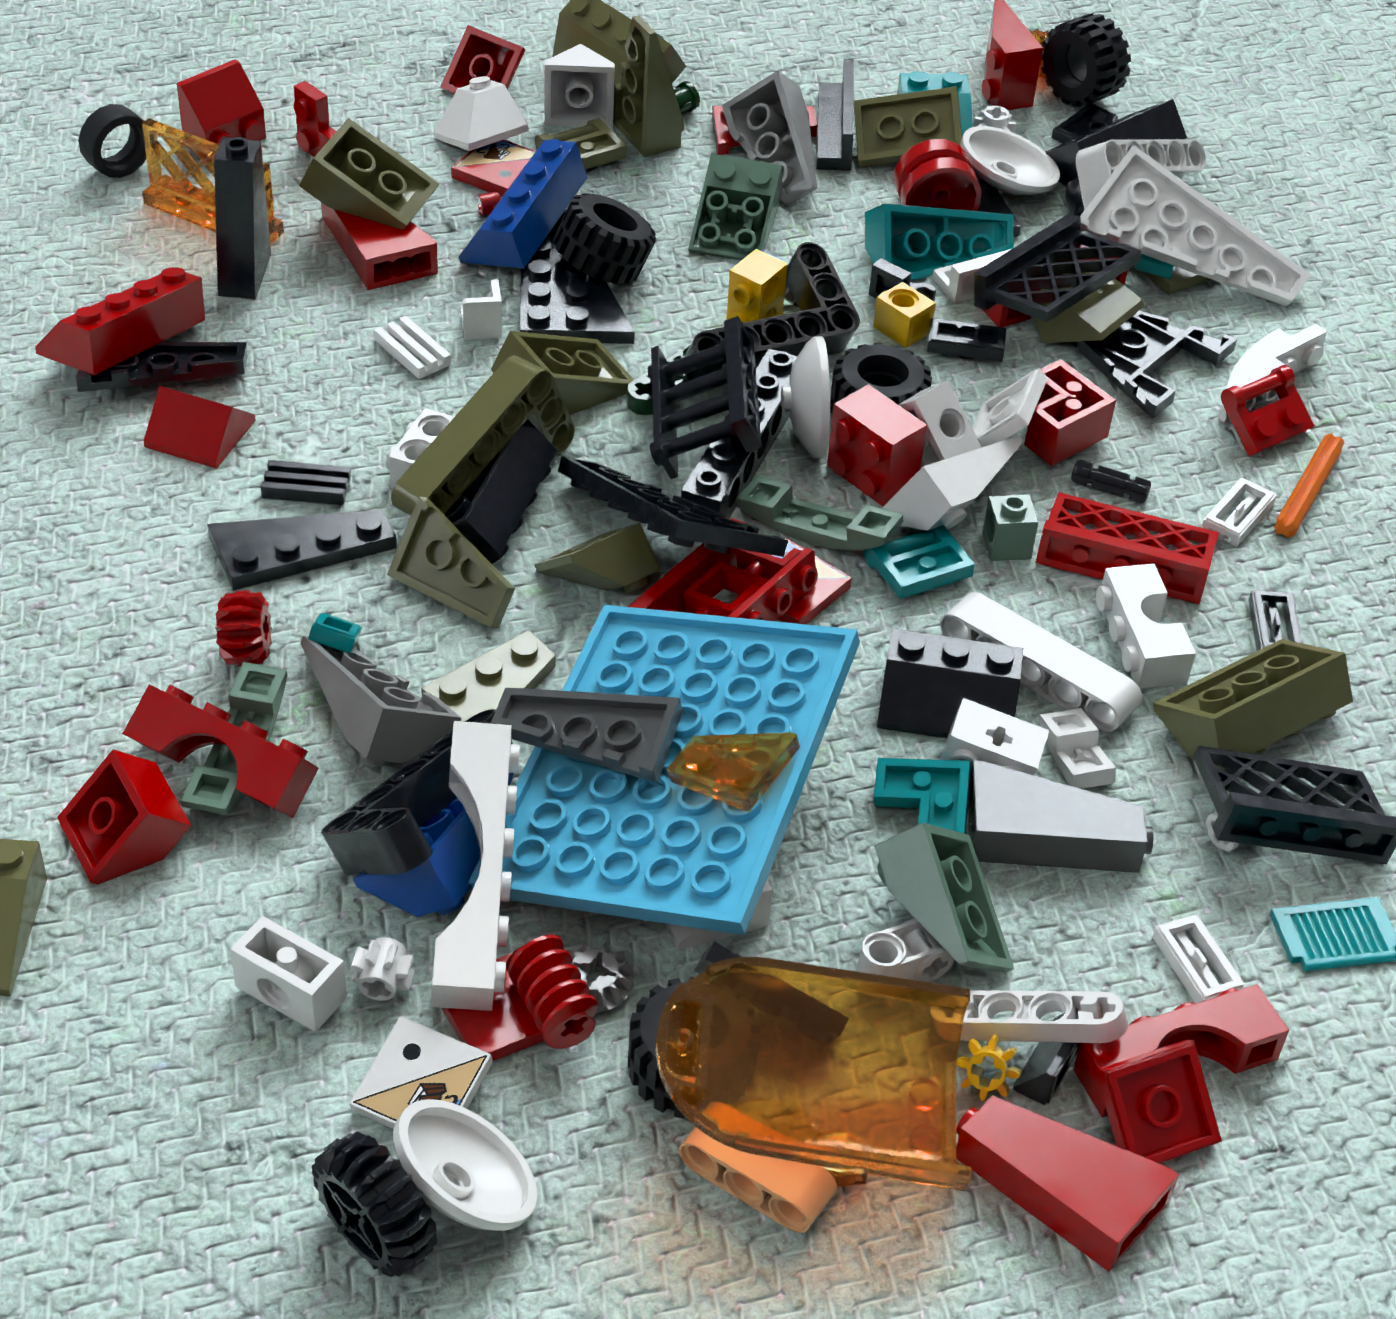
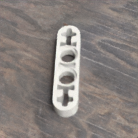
M953 990L938 995L930 1005V1015L938 1036L947 1040L970 1041L974 1038L977 1041H990L993 1034H996L998 1041L1106 1043L1120 1038L1128 1027L1123 1001L1119 996L1110 992ZM1001 1011L1015 1012L1011 1018L1006 1020L994 1021L991 1019L992 1016ZM1059 1011L1065 1013L1064 1016L1055 1021L1045 1022L1040 1020L1042 1016L1050 1012Z

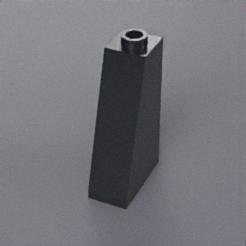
M242 137L222 138L214 158L218 296L256 299L271 257L261 141L247 140Z

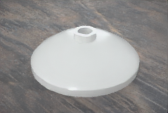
M976 126L966 130L960 141V147L967 153L975 173L983 181L997 188L998 191L1025 195L1041 194L1052 190L1060 178L1057 164L1043 149L1026 138L1010 131L990 126Z
M814 336L805 344L793 364L789 386H782L781 388L782 410H789L794 433L806 451L814 458H824L826 455L830 425L829 364L826 343L822 336Z
M433 1099L420 1100L410 1104L397 1119L393 1130V1141L397 1159L400 1160L401 1166L407 1174L412 1175V1181L423 1192L422 1197L437 1211L463 1225L487 1231L514 1229L523 1224L533 1212L537 1203V1186L532 1171L515 1145L490 1122L462 1106Z

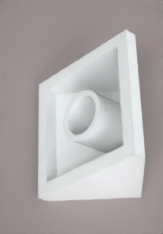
M582 44L546 60L544 125L585 126L589 120L599 118L608 127L613 128L615 64Z

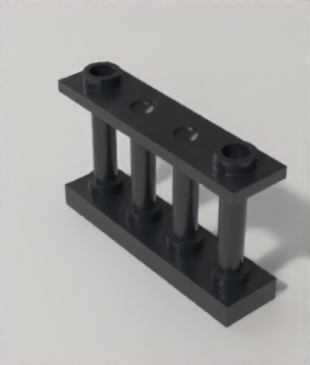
M739 316L724 321L725 338L720 340V344L670 363L667 362L659 346L651 348V365L648 366L647 370L652 383L654 442L650 443L649 447L655 464L657 466L663 465L670 479L678 477V455L730 436L732 439L738 438L746 453L762 447L754 344ZM726 359V363L722 364V369L675 386V377ZM728 384V389L723 390V395L676 411L677 402ZM729 410L730 415L725 416V421L677 438V428Z

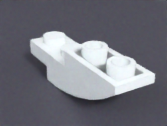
M1317 324L1292 336L1287 335L1280 329L1275 330L1255 343L1241 357L1230 375L1227 388L1235 385L1242 387L1270 375L1272 369L1284 364L1288 365L1294 373L1308 366L1315 365L1323 355V344L1327 331ZM1274 389L1246 401L1245 406L1249 412L1266 401H1272L1278 395ZM1222 405L1219 419L1225 423L1230 418Z

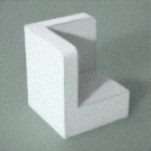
M498 279L490 280L491 297L463 299L462 305H460V317L464 340L502 338V300Z

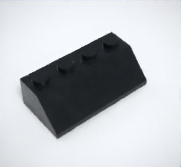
M1174 99L1126 115L1045 152L1057 164L1060 171L1058 181L1066 187L1070 181L1078 178L1076 155L1079 150L1109 140L1186 139L1187 136Z
M528 419L444 514L491 564L500 560L508 551L509 546L507 542L510 536L522 525L523 519L521 516L525 509L537 498L538 493L536 489L539 483L551 472L552 468L549 465L557 452V449Z

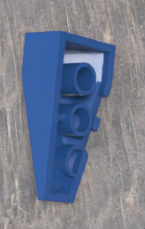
M508 773L509 786L511 784L514 773ZM458 798L420 827L433 850L432 855L425 862L401 874H357L353 878L357 888L416 917L438 912L439 915H446L458 909L465 902L463 897L471 888L468 881L480 859V848L474 826Z

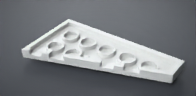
M1135 145L1131 147L1080 216L1081 230L1141 250V254L1285 307L1294 300L1310 276L1309 273Z

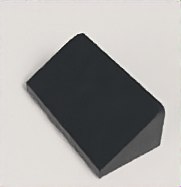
M1065 1013L1057 1016L1052 1021L1060 1019ZM1039 1042L1024 1066L1020 1077L1015 1081L1013 1089L1044 1106L1046 1103L1049 1104L1075 1060L1080 1043Z

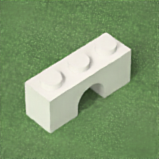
M1155 564L1106 568L1102 586H1098L1096 590L1098 609L1104 612L1107 617L1110 637L1114 642L1117 641L1122 652L1124 669L1126 672L1131 673L1134 682L1140 689L1187 684L1196 655L1182 623H1160L1168 592Z

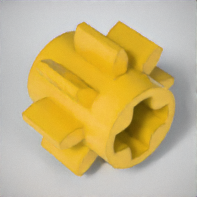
M993 1034L988 1045L982 1047L977 1040L972 1038L968 1042V1047L973 1057H959L956 1061L957 1066L967 1069V1077L960 1086L963 1089L973 1085L979 1089L980 1101H984L989 1091L995 1089L1003 1097L1008 1096L1010 1090L1008 1084L1004 1081L1005 1078H1019L1022 1072L1019 1068L1010 1066V1059L1017 1051L1016 1047H1011L1005 1051L997 1046L998 1036L996 1034ZM986 1056L994 1058V1067L1002 1070L996 1071L992 1079L984 1077V1068L976 1066V1064H981Z

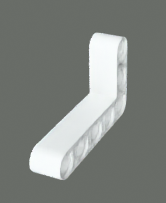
M1195 139L1109 140L1079 150L1076 155V168L1084 210L1133 145L1175 176L1180 177L1202 170L1205 167L1206 154L1202 144Z

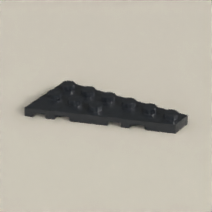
M565 209L524 269L521 268L520 332L598 339L601 343L634 344L635 331L607 282L595 279L579 271L568 263L556 250L553 239L566 212Z

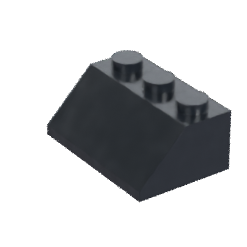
M891 628L876 728L947 739L963 698L1015 717L1024 648Z

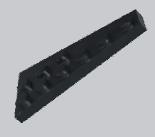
M561 456L558 472L571 479V486L589 491L590 497L607 501L608 507L628 513L627 518L648 524V530L668 535V541L671 543L692 548L696 541L705 543L704 547L709 550L729 554L731 548L784 557L788 540L775 535L759 534V528L726 519L725 514L681 496L674 495L672 501H670L669 496L661 493V488L631 480V476L597 462Z

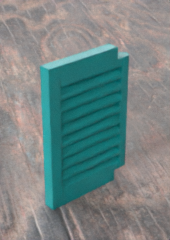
M1379 896L1272 908L1270 911V917L1290 963L1300 962L1304 972L1396 961V931Z

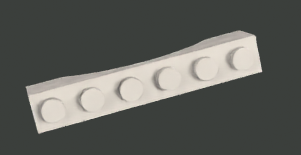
M454 721L449 788L463 804L474 826L480 848L481 866L469 900L455 920L436 938L431 1007L492 1011L494 992L504 993L506 962H497L496 953L497 946L507 947L509 923L508 916H499L500 901H510L512 872H503L502 863L503 858H512L514 829L505 828L506 815H515L517 786L508 785V773H518L520 744H510L512 725Z

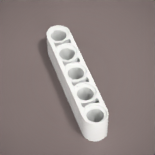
M977 592L968 593L946 612L939 621L941 632L947 637L1024 648L1020 684L1065 710L1082 708L1096 727L1102 731L1112 732L1116 730L1142 702L1141 690L1132 679L983 594Z

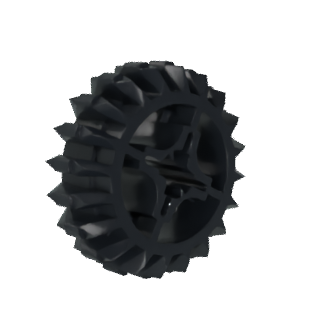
M356 1131L353 1134L349 1133L340 1140L337 1138L324 1148L323 1153L315 1158V1163L312 1165V1175L314 1177V1187L319 1192V1201L325 1206L328 1212L327 1216L333 1220L337 1227V1232L341 1233L348 1241V1244L370 1263L373 1270L379 1268L384 1275L400 1277L407 1270L412 1271L425 1261V1257L434 1250L433 1247L437 1244V1228L435 1221L431 1218V1208L425 1203L422 1197L423 1192L412 1181V1175L407 1174L401 1166L400 1160L394 1159L386 1146H379L375 1138Z

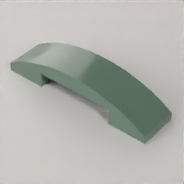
M757 475L736 498L737 505L768 527L796 540L825 548L864 550L886 544L903 522V514L866 504L855 515L793 498L791 484Z
M243 662L228 695L230 704L228 713L232 715L228 722L241 728L244 720L269 732L270 734L267 738V741H269L283 698L288 677L287 670ZM213 744L204 766L196 765L180 800L181 807L228 815L236 807L244 794L236 790L237 765L228 746Z

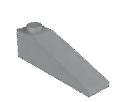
M777 70L722 105L729 132L735 141L747 152L746 155L749 159L782 165V191L780 198L784 204L789 206L817 189L809 115L799 85Z
M308 636L302 637L300 644L346 741L360 753V758L363 761L377 766H385L387 762L407 763L451 732L454 721L461 720V717L439 698L430 693H423L420 698L407 690L410 681L400 675H391L377 670L378 662L353 648L351 653H347L309 640Z

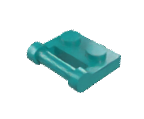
M944 525L888 541L885 545L863 550L868 566L878 570L899 599L972 577L974 573L975 563Z

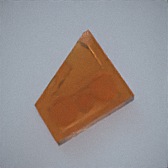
M791 732L693 736L669 765L667 772L670 781L750 812L799 750L800 745L797 734Z

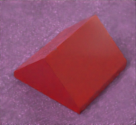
M159 386L144 437V447L217 469L256 421L255 414Z

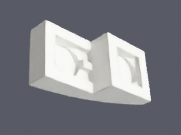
M1082 708L1040 714L1039 723L1041 728L1049 730L1046 740L1049 750L1069 786L1084 789L1115 783L1116 767L1098 746L1099 729Z

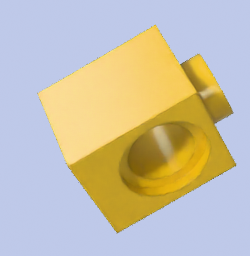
M901 282L877 296L873 327L907 348L929 335L931 318H934L936 303L904 282Z

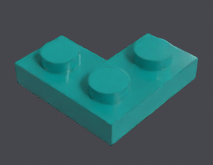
M878 758L874 789L875 806L919 808L918 825L926 823L966 834L971 775L970 761Z

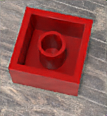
M868 384L834 403L827 467L884 507L920 470L927 424Z

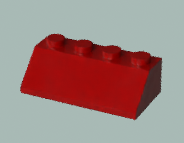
M179 267L163 269L161 274L155 277L134 283L133 287L120 293L107 295L105 300L92 306L79 308L75 314L60 320L35 346L36 354L96 375L205 321L202 278L187 273Z

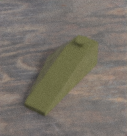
M639 15L632 17L625 43V50L628 56L627 61L621 62L618 70L622 80L621 83L614 85L613 124L644 157L680 148L684 121L657 34Z

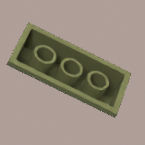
M570 0L559 13L552 57L582 44L615 64L614 85L621 83L622 76L618 70L620 63L627 61L628 56L625 50V43L632 19L601 0ZM657 36L671 83H673L686 68V65L674 47Z
M1281 639L1153 702L1154 712L1188 756L1194 760L1193 755L1198 746L1250 754L1266 751L1272 747V743L1286 736L1301 733L1305 726L1319 719L1334 716L1336 710L1353 702L1344 652ZM1215 765V766L1219 767V768L1222 769V770H1226V768H1224V767H1222V766Z

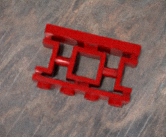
M733 518L730 519V520H733V521H737V522H740V523H744V522L738 521V520L733 519ZM702 543L628 607L775 621L785 614L806 592H809L816 584L818 571L815 563V552L809 548H804L802 551L793 548L781 559L770 554L731 548L729 554L719 553L705 548V543ZM723 589L740 595L731 604L713 598Z

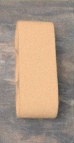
M721 1107L710 1108L679 1147L680 1157L693 1172L794 1232H807L837 1191V1183L834 1177L819 1163Z

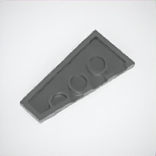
M505 687L491 724L512 725L511 739L658 783L683 708L680 699L675 697Z

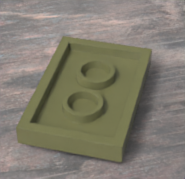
M957 86L854 100L857 154L860 168L898 163L902 155L910 148L926 140L946 139L960 146L962 130Z

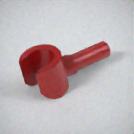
M498 192L478 194L481 204H478L480 215L486 216L491 213L501 199Z

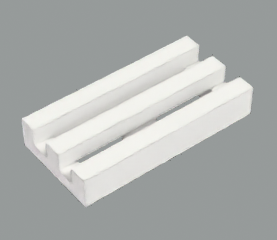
M407 316L400 318V325H397L394 321L388 323L386 331L381 327L374 329L375 341L418 379L451 365V354ZM397 338L402 344H404L407 347V350L395 339ZM417 358H420L427 366L423 365Z
M1240 478L1203 519L1201 528L1216 530L1219 532L1217 538L1221 540L1226 536L1231 537L1230 544L1238 547L1274 506L1277 494L1244 478ZM1245 491L1250 493L1245 498V500L1242 501L1236 507V510L1229 516V518L1226 521L1221 520L1225 513L1234 505V503L1242 496V494ZM1259 498H1262L1261 501L1254 507V509H1253V510L1246 516V518L1238 525V527H1235V525H1236V524L1242 519V517L1250 510V508L1258 501V499H1259Z
M1197 914L1154 928L1153 940L1195 1003L1215 998L1223 991L1231 988L1238 990L1246 988V985ZM1184 930H1188L1199 948L1194 947ZM1207 960L1223 982L1222 985L1218 983L1206 965Z

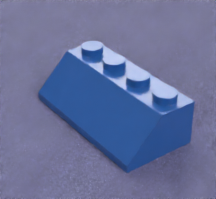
M557 139L543 141L459 255L460 263L525 268L570 204L571 199H573L587 179L576 142L560 141Z

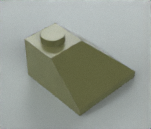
M640 523L603 533L535 564L537 572L606 591L622 587L625 593L647 585L646 576L660 570Z

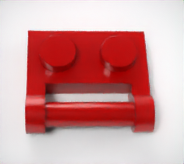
M1288 365L1278 366L1271 370L1270 375L1242 387L1236 385L1229 387L1221 393L1222 404L1249 457L1315 427L1294 385V372ZM1275 389L1280 400L1250 413L1245 406L1246 401Z

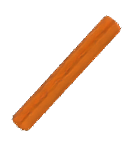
M1331 433L1325 435L1276 519L1274 530L1278 535L1283 534L1286 538L1295 536L1342 452V447L1345 444L1342 437H1335Z

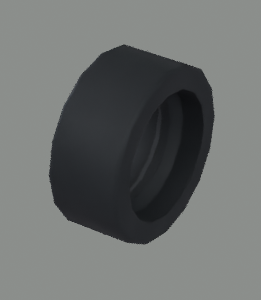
M109 104L98 108L88 116L81 127L78 142L80 153L97 171L110 178H122L134 173L143 165L150 153L152 135L145 120L131 109L121 104ZM129 124L130 133L124 147L115 155L102 158V144L108 133L118 126Z

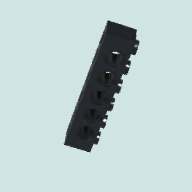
M769 348L756 368L762 447L746 453L738 438L732 439L731 436L710 443L683 486L681 497L725 514L726 519H730L737 507L736 498L752 481L790 417L789 410H782L781 388L782 386H789L792 367L798 356Z

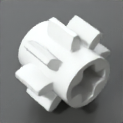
M989 106L981 110L980 117H974L973 127L990 126L1015 133L1017 123L1011 122L1012 114H1009V111L1004 107Z
M381 937L371 940L368 950L362 947L356 948L350 966L354 970L351 981L358 983L359 991L366 997L378 1001L394 998L397 988L404 991L409 990L415 972L411 968L414 957L407 955L406 947L395 939Z

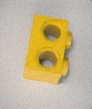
M755 249L730 269L726 320L739 316L741 322L745 323L783 315L788 263Z

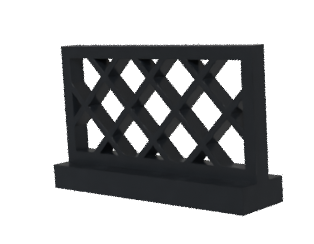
M1067 214L974 272V306L987 311L994 305L1000 304L1048 322L1140 262L1141 250L1081 230V218ZM1109 257H1119V258L1105 259V258H1109ZM1096 258L1098 259V260L1078 261V260H1082V259H1096ZM1085 272H1098V273H1090V274H1081V273H1085ZM1072 273H1074V275L1054 276V275H1058V274H1072ZM1064 287H1075V288H1071V289H1057V288H1064ZM1037 289H1051V290H1044V291H1030V290H1037ZM1052 302L1051 304H1049V305L1046 306V307L1043 306V305L1037 304V303Z
M1198 746L1193 755L1218 813V817L1212 827L1217 840L1386 865L1396 849V817L1385 815L1363 771ZM1215 765L1222 766L1230 772H1232L1233 774L1229 775L1228 773H1226L1225 771H1223ZM1258 772L1265 773L1266 775L1273 778L1275 781L1272 782L1271 780H1269L1268 778H1266ZM1299 778H1304L1317 787L1313 788ZM1243 779L1244 781H1246L1256 789L1260 790L1261 792L1257 793L1253 789L1249 788L1248 786L1240 782V780ZM1340 784L1352 786L1356 794ZM1282 786L1287 787L1291 791L1301 796L1303 799L1300 800L1293 794L1283 789ZM1323 793H1328L1329 795H1331L1332 797H1334L1335 799H1337L1345 805L1342 806L1338 804L1337 802H1335L1328 796L1324 795Z

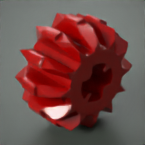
M246 590L226 593L220 598L218 611L215 613L217 619L215 627L217 631L216 643L219 645V655L227 665L241 667L243 662L263 664L270 654V645L272 644L269 603L261 592Z

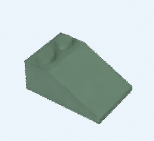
M921 823L874 846L879 859L877 864L878 874L884 885L888 888V891L960 965L1005 973L1014 970L970 835Z

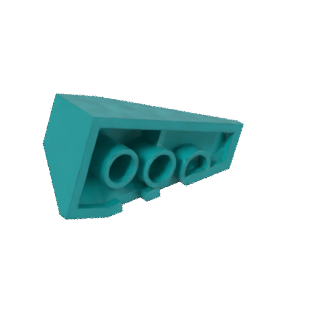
M882 204L865 212V249L873 264L882 258L910 272L912 281L933 275L934 269L1014 248L1013 214L897 204Z

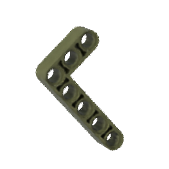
M512 355L508 357L397 481L391 494L392 505L411 516L418 497H427L445 514L527 419L557 449V454L564 452L574 438L575 426L552 374L548 370L520 356Z

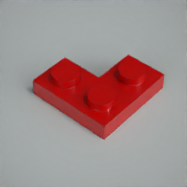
M303 81L294 85L295 102L293 107L296 113V140L298 147L315 157L337 131L329 126L327 95L308 82Z

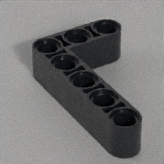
M813 242L800 244L787 266L786 283L800 311L743 323L754 344L756 368L769 348L798 356L805 344L814 336H822L824 338L827 355L838 354L846 348L859 327V315L828 254L820 245ZM724 327L698 333L694 337L685 357L720 344V340L725 338ZM726 359L686 373V375L693 380L722 369V364L726 363Z
M495 709L482 711L465 722L491 724ZM453 731L324 826L321 834L345 874H401L419 866L432 855L433 850L420 827L457 799L456 795L449 788Z

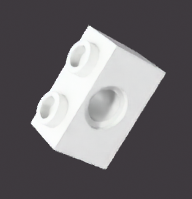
M948 380L926 388L898 404L927 424L921 468L981 448L977 435L971 427L959 403V399Z
M264 916L230 949L235 987L314 1032H317L347 998L344 961Z

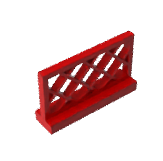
M1058 492L1049 519L1046 520L1043 527L1035 563L1103 580L1106 568L1155 564L1168 592L1167 597L1200 605L1219 532ZM1065 509L1079 512L1080 514L1071 515ZM1107 520L1119 522L1120 524L1111 525ZM1093 524L1097 529L1087 530L1083 525ZM1147 530L1159 532L1160 534L1152 536ZM1133 534L1137 539L1129 541L1124 535ZM1188 540L1203 544L1193 546ZM1173 544L1178 549L1169 551L1165 545Z

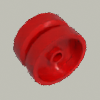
M931 139L916 144L902 155L895 167L893 181L902 205L977 211L980 206L982 191L978 179L972 169L967 153L955 142L946 139Z

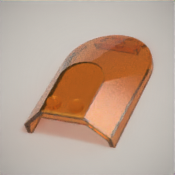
M738 957L706 966L705 972L695 976L685 984L681 983L668 999L659 1020L655 1039L656 1061L660 1077L666 1091L680 1112L694 1126L712 1139L733 1149L750 1154L964 1192L972 1180V1168L959 1165L956 1160V1059L964 1016L970 1002V989L771 958Z

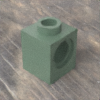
M1030 494L989 496L982 534L991 561L1032 558L1039 521Z

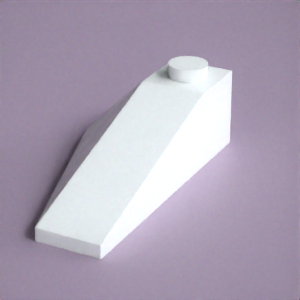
M1018 435L923 466L882 509L903 514V522L900 526L928 531L944 525L946 529H949L967 516L965 509L979 496L1020 447L1023 440Z

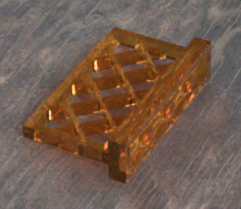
M148 118L142 123L150 186L142 191L144 204L216 232L215 185L210 182L200 167L205 165L215 178L213 157L216 156L220 145ZM157 135L161 136L171 148L168 153L158 142ZM183 146L191 148L201 162L196 164ZM173 153L188 172L184 174L170 157ZM263 162L271 244L284 233L283 220L274 217L270 164ZM160 163H162L172 177L168 175L162 176ZM192 175L201 188L193 186L187 177Z

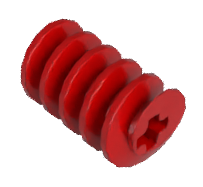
M549 934L532 939L525 945L517 948L506 962V971H508V975L516 986L521 999L525 1001V1006L530 1015L533 1016V1021L538 1030L542 1032V1037L547 1046L554 1049H566L583 1042L592 1034L596 1025L593 1016L597 1013L599 1004L594 996L589 995L590 989L586 981L581 980V973L577 966L572 965L573 959L569 952L564 950L565 945L560 936Z

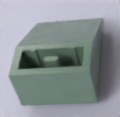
M711 153L688 251L735 260H743L755 249L764 252L776 217L782 191V165Z

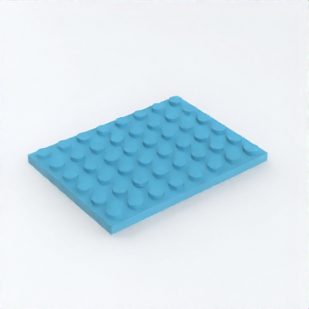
M604 605L562 691L675 697L680 699L683 712L658 783L543 748L534 747L515 785L517 786L515 815H506L505 828L514 829L512 858H503L502 863L503 872H512L510 900L745 935L860 644L857 629ZM479 859L468 881L471 885V890H473L479 876L481 859Z

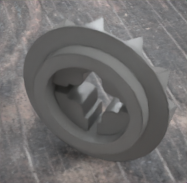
M585 942L580 950L572 951L567 949L573 959L572 965L577 966L581 973V980L586 981L587 985V974H590L593 968L600 967L602 970V976H598L595 981H592L591 987H589V995L594 996L599 1004L597 1012L614 1009L629 997L634 984L633 965L627 963L623 951L616 953L610 951L606 942L601 948H590Z

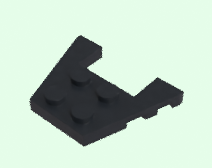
M1138 311L1105 339L1080 341L1078 351L1146 414L1155 418L1173 403L1176 390L1151 378L1150 375L1181 349L1217 366L1234 351L1237 338L1224 334L1222 340L1204 335V328L1193 325L1186 330L1168 325V318Z

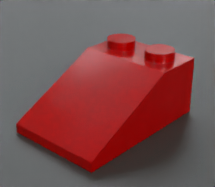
M994 0L986 51L984 80L982 82V94L991 106H1001L1007 110L1033 107L1043 47L1004 0Z

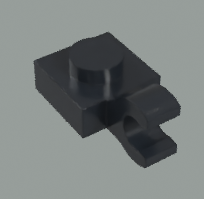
M882 258L872 265L869 295L876 299L882 292L904 282L927 298L935 301L936 288L928 283H911L910 272Z

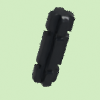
M1077 460L1071 475V480L1074 483L1087 486V483H1091L1094 489L1124 497V494H1127L1130 500L1144 503L1149 496L1151 481L1138 476L1135 477V480L1130 479V474L1101 465L1097 469L1093 467L1094 463L1085 460Z

